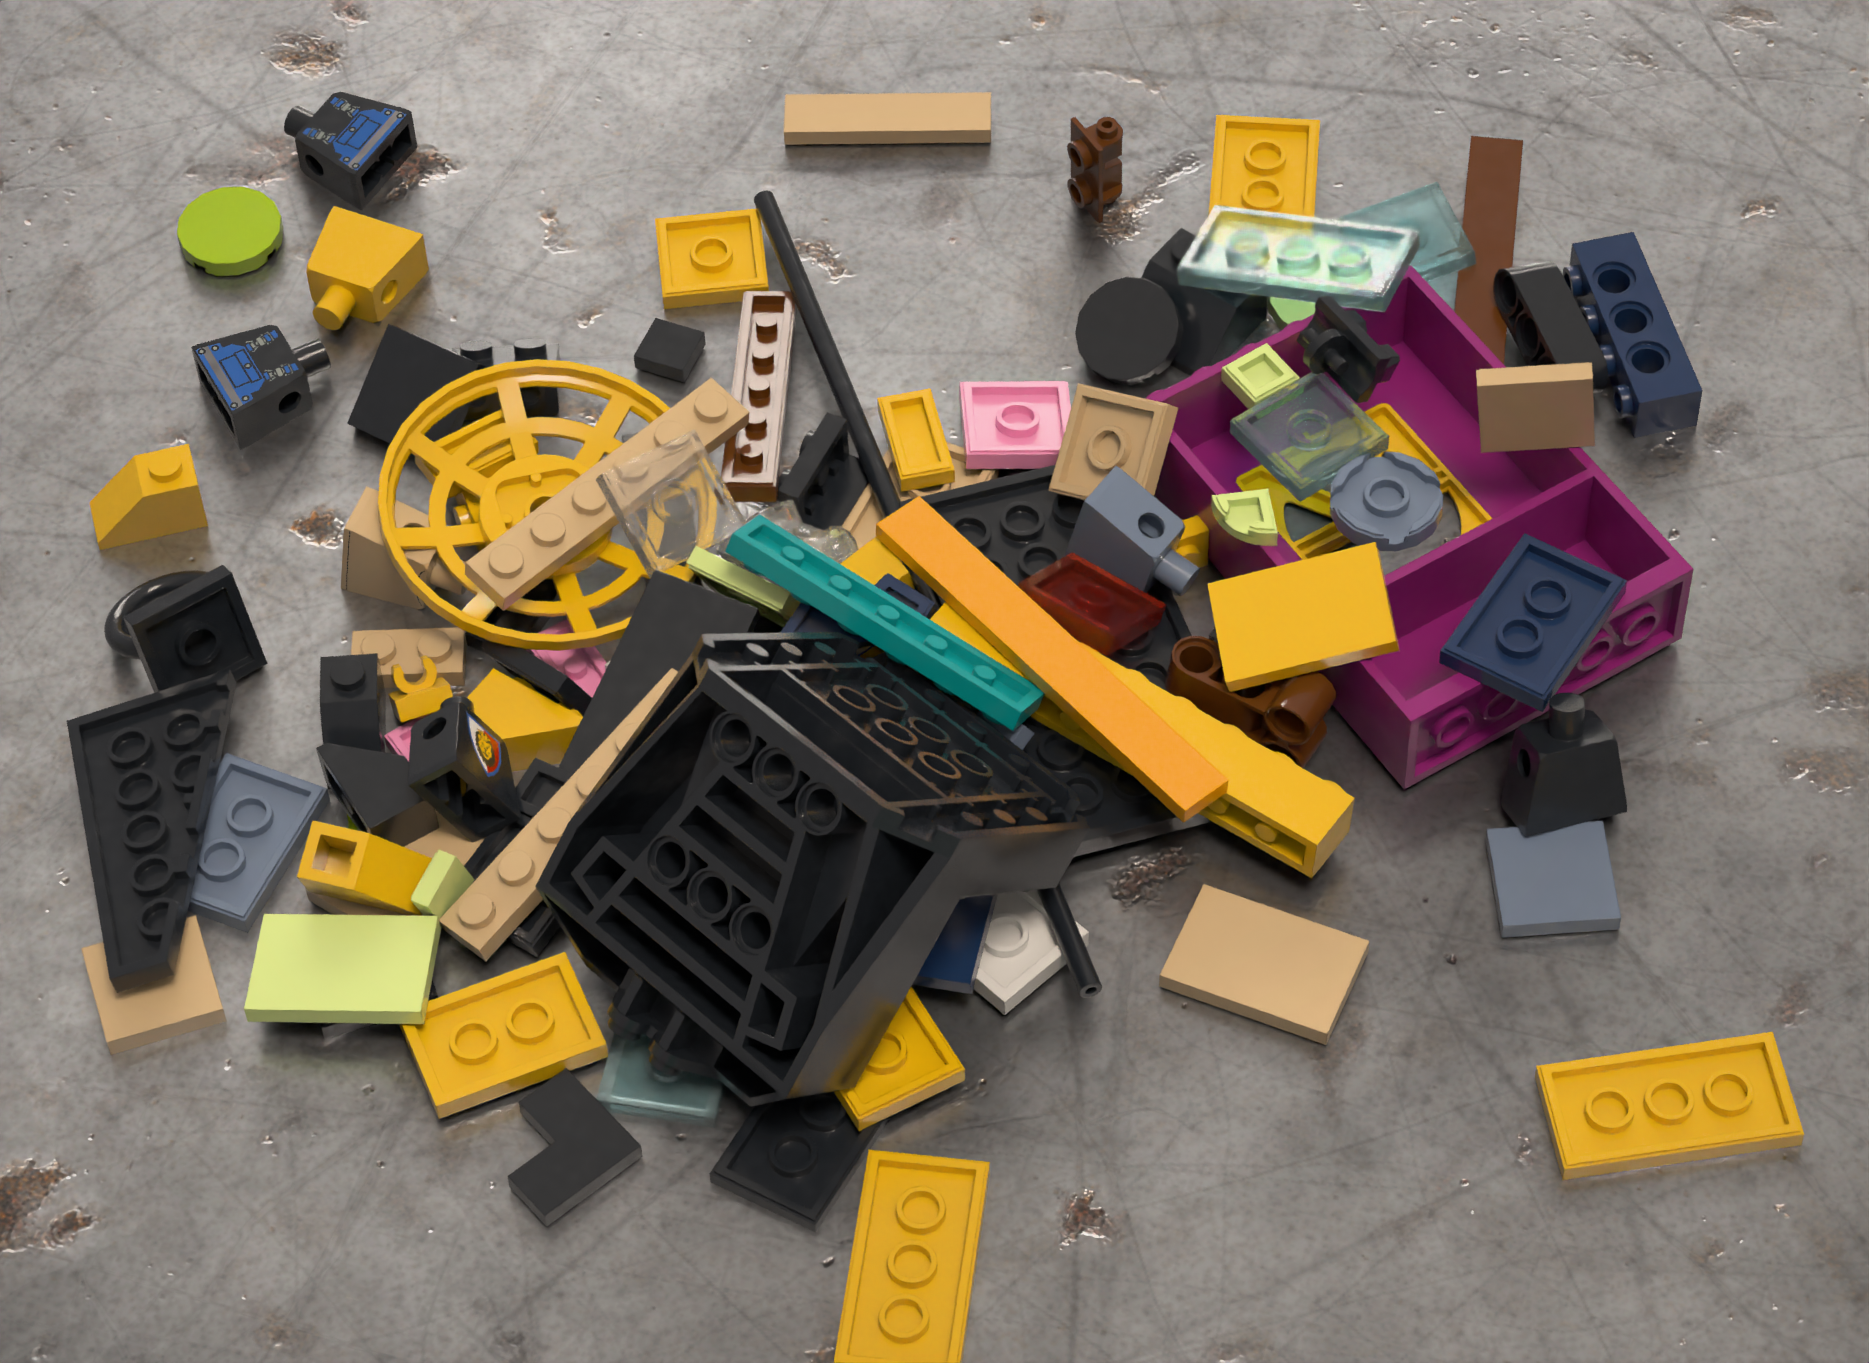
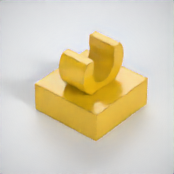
M427 655L420 657L424 672L421 679L417 682L406 681L404 672L399 664L392 665L391 667L392 681L400 690L388 693L393 713L400 722L434 713L439 710L444 700L453 697L450 684L443 677L436 678V666Z

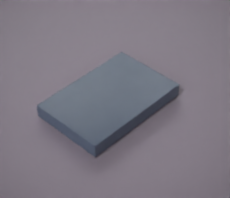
M226 753L218 768L188 911L248 933L308 837L312 820L317 821L329 803L328 789Z

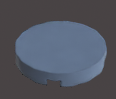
M1384 452V457L1370 458V453L1355 457L1339 469L1331 483L1330 515L1338 531L1357 545L1376 542L1379 551L1394 552L1411 548L1433 535L1442 519L1443 494L1435 472L1419 459L1400 452Z

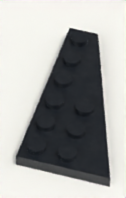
M230 669L67 720L109 979L117 993L172 976L175 973L237 684Z

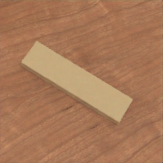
M991 92L786 94L785 145L991 143Z

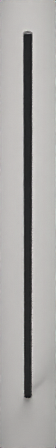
M761 191L754 197L755 206L842 418L847 419L849 435L883 517L886 518L900 509L899 502L901 500L776 199L771 191ZM902 561L910 573L915 590L936 603L937 609L933 613L934 615L941 608L935 591ZM1058 883L1056 888L1037 889L1080 996L1089 998L1097 995L1102 990V985L1060 883Z

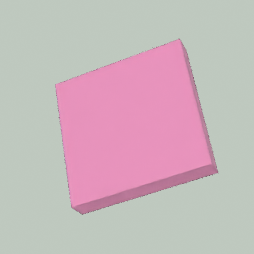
M960 382L959 403L966 469H1040L1056 465L1071 411L1068 382Z

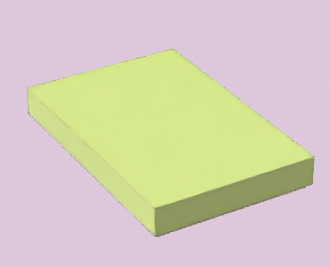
M264 914L244 1006L247 1021L424 1024L441 932L438 916Z

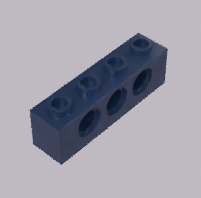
M1634 232L1572 243L1570 264L1568 267H1564L1563 277L1574 298H1576L1579 308L1605 357L1608 377L1613 386L1614 408L1618 417L1626 418L1634 438L1697 426L1703 390Z

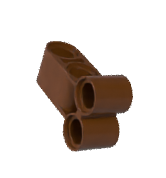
M1188 636L1180 639L1174 645L1164 687L1165 691L1176 697L1188 699L1199 710L1216 720L1239 728L1248 738L1271 751L1287 755L1296 765L1303 769L1327 734V726L1323 717L1336 699V691L1332 683L1318 671L1229 692L1225 683L1219 645L1217 642L1202 636Z

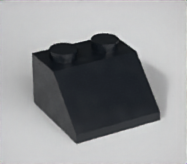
M1180 228L1149 260L1141 278L1148 279L1164 288L1176 303L1179 314L1182 317L1184 331L1180 350L1170 365L1191 376L1202 367L1212 366L1230 357L1266 319L1269 275L1183 228Z

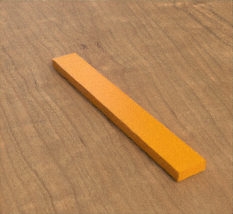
M920 496L876 524V537L1183 823L1227 792L1229 780Z

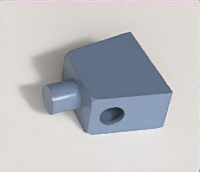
M1117 466L1109 472L1084 501L1063 558L1070 564L1133 599H1142L1157 580L1179 596H1183L1200 572L1199 567L1176 552L1185 529L1183 521Z

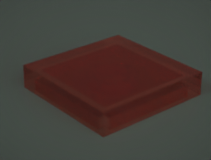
M1073 552L1018 583V587L1071 636L1106 656L1158 625L1166 607L1165 603Z

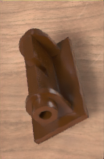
M1073 117L1071 118V142L1067 145L1068 155L1071 160V179L1068 180L1067 186L1074 203L1079 208L1085 207L1099 224L1103 222V205L1114 203L1122 194V162L1118 157L1122 155L1123 129L1111 117H1103L1096 124L1084 128L1078 119Z

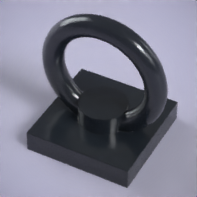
M224 565L209 572L198 570L180 571L149 580L123 596L109 612L104 625L106 641L115 652L128 658L141 660L154 693L230 669L235 680H238L268 664L233 574Z

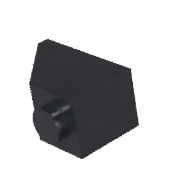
M378 653L320 657V714L323 744L331 743L385 753L386 692Z
M325 743L316 748L326 783L359 831L370 833L405 847L440 828L435 809L408 786L409 762L405 756Z

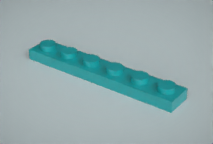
M759 514L732 533L725 552L741 561L747 570L767 577L789 591L791 596L798 602L815 607L836 620L838 625L845 631L865 638L884 650L886 655L893 661L910 666L932 680L941 691L963 699L979 709L984 717L991 722L1004 725L1014 731L1038 710L1045 693L1035 684Z

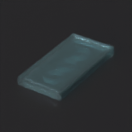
M1214 205L1177 268L1179 285L1316 303L1318 297L1331 296L1342 307L1385 312L1420 247L1419 231Z

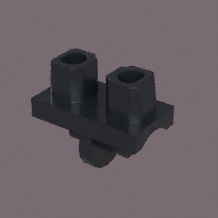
M1331 296L1318 297L1312 320L1300 332L1296 340L1305 349L1303 363L1315 374L1327 372L1356 403L1368 402L1377 383L1389 381L1400 362V356L1389 344L1378 345L1367 334L1366 321L1355 310L1345 311Z

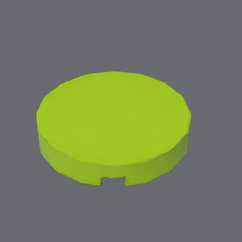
M222 187L203 193L187 205L178 219L177 237L186 261L194 267V263H196L198 266L205 267L206 273L216 276L241 275L256 270L268 262L267 256L273 252L274 248L276 252L278 251L283 240V223L275 202L262 192L246 187Z

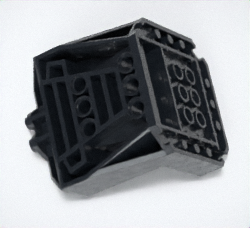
M839 632L702 634L690 657L568 822L535 886L584 964L616 991L607 1010L610 1017L607 1023L608 1027L618 1036L631 1041H637L642 1035L646 1034L651 1039L648 1046L651 1052L649 1062L662 1073L670 1076H680L683 1071L718 1079L749 1106L782 1102L855 1088L959 899L971 896H995L999 893L1028 892L1029 890L1056 888L1089 830L1087 819L1075 813L1081 802L1077 792L951 694L937 688L932 680L910 666L899 664L887 657L882 666L872 657L865 659L855 655L859 642Z

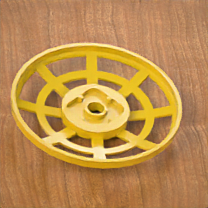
M539 359L502 363L473 371L446 384L421 402L402 423L387 449L379 477L378 516L382 539L394 567L410 590L436 614L460 629L491 642L522 649L561 651L593 647L622 638L631 617L597 629L590 610L599 608L619 598L636 585L641 577L650 579L655 569L690 583L695 581L697 575L688 568L689 565L687 563L684 567L657 559L655 556L663 534L662 503L694 492L697 504V532L692 551L695 546L709 551L715 526L716 497L710 466L706 457L634 511L638 512L645 509L646 532L639 552L611 542L612 529H610L546 578L553 580L560 601H532L520 598L505 609L530 616H566L573 633H525L489 624L484 620L498 605L465 575V565L454 548L483 544L488 546L601 461L604 454L609 455L623 443L617 440L615 436L629 411L640 416L650 424L670 409L657 396L633 381L601 368L570 361ZM536 386L568 388L595 394L609 400L595 427L563 418H527L520 388ZM493 393L498 394L505 423L494 425L474 435L459 446L452 455L425 436L434 424L453 410L479 397ZM532 437H561L581 442L584 445L574 460L557 455H537ZM510 441L515 460L500 468L490 479L468 466L471 461L483 452L501 443ZM412 453L438 472L429 498V527L397 528L395 520L396 489L403 466ZM454 484L480 499L479 523L446 526V504ZM403 549H436L439 558L451 575L476 596L462 611L446 602L417 576L410 566ZM597 560L625 570L611 584L586 596H583L575 575L587 569Z

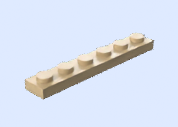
M710 378L466 561L465 575L504 611L746 427L749 422L750 412L713 378Z
M673 668L668 671L439 919L445 932L487 961L543 900L535 886L568 822L678 671Z

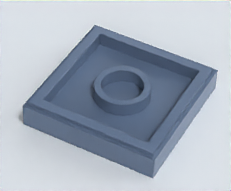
M1603 821L1584 822L1526 837L1518 827L1487 829L1485 841L1501 937L1615 930L1620 928L1621 914Z

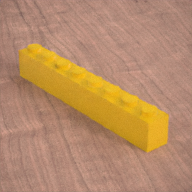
M947 602L930 619L1033 683ZM1079 642L1229 780L1227 792L1198 813L1306 876L1313 878L1348 834L1355 798L1347 794L1335 782L1323 780L1296 765L1287 755L1271 751L1248 738L1239 728L1231 724H1224L1202 712L1188 699L1172 695L1151 683L1142 673L1133 669H1126L1103 656L1094 646L1085 642ZM1046 694L1044 695L1038 710L1031 717L1131 774Z

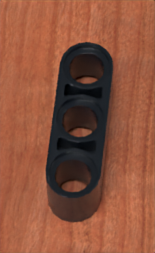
M1549 261L1499 269L1493 281L1494 299L1526 365L1592 363L1593 394L1602 393L1608 382V368L1605 357L1557 265Z

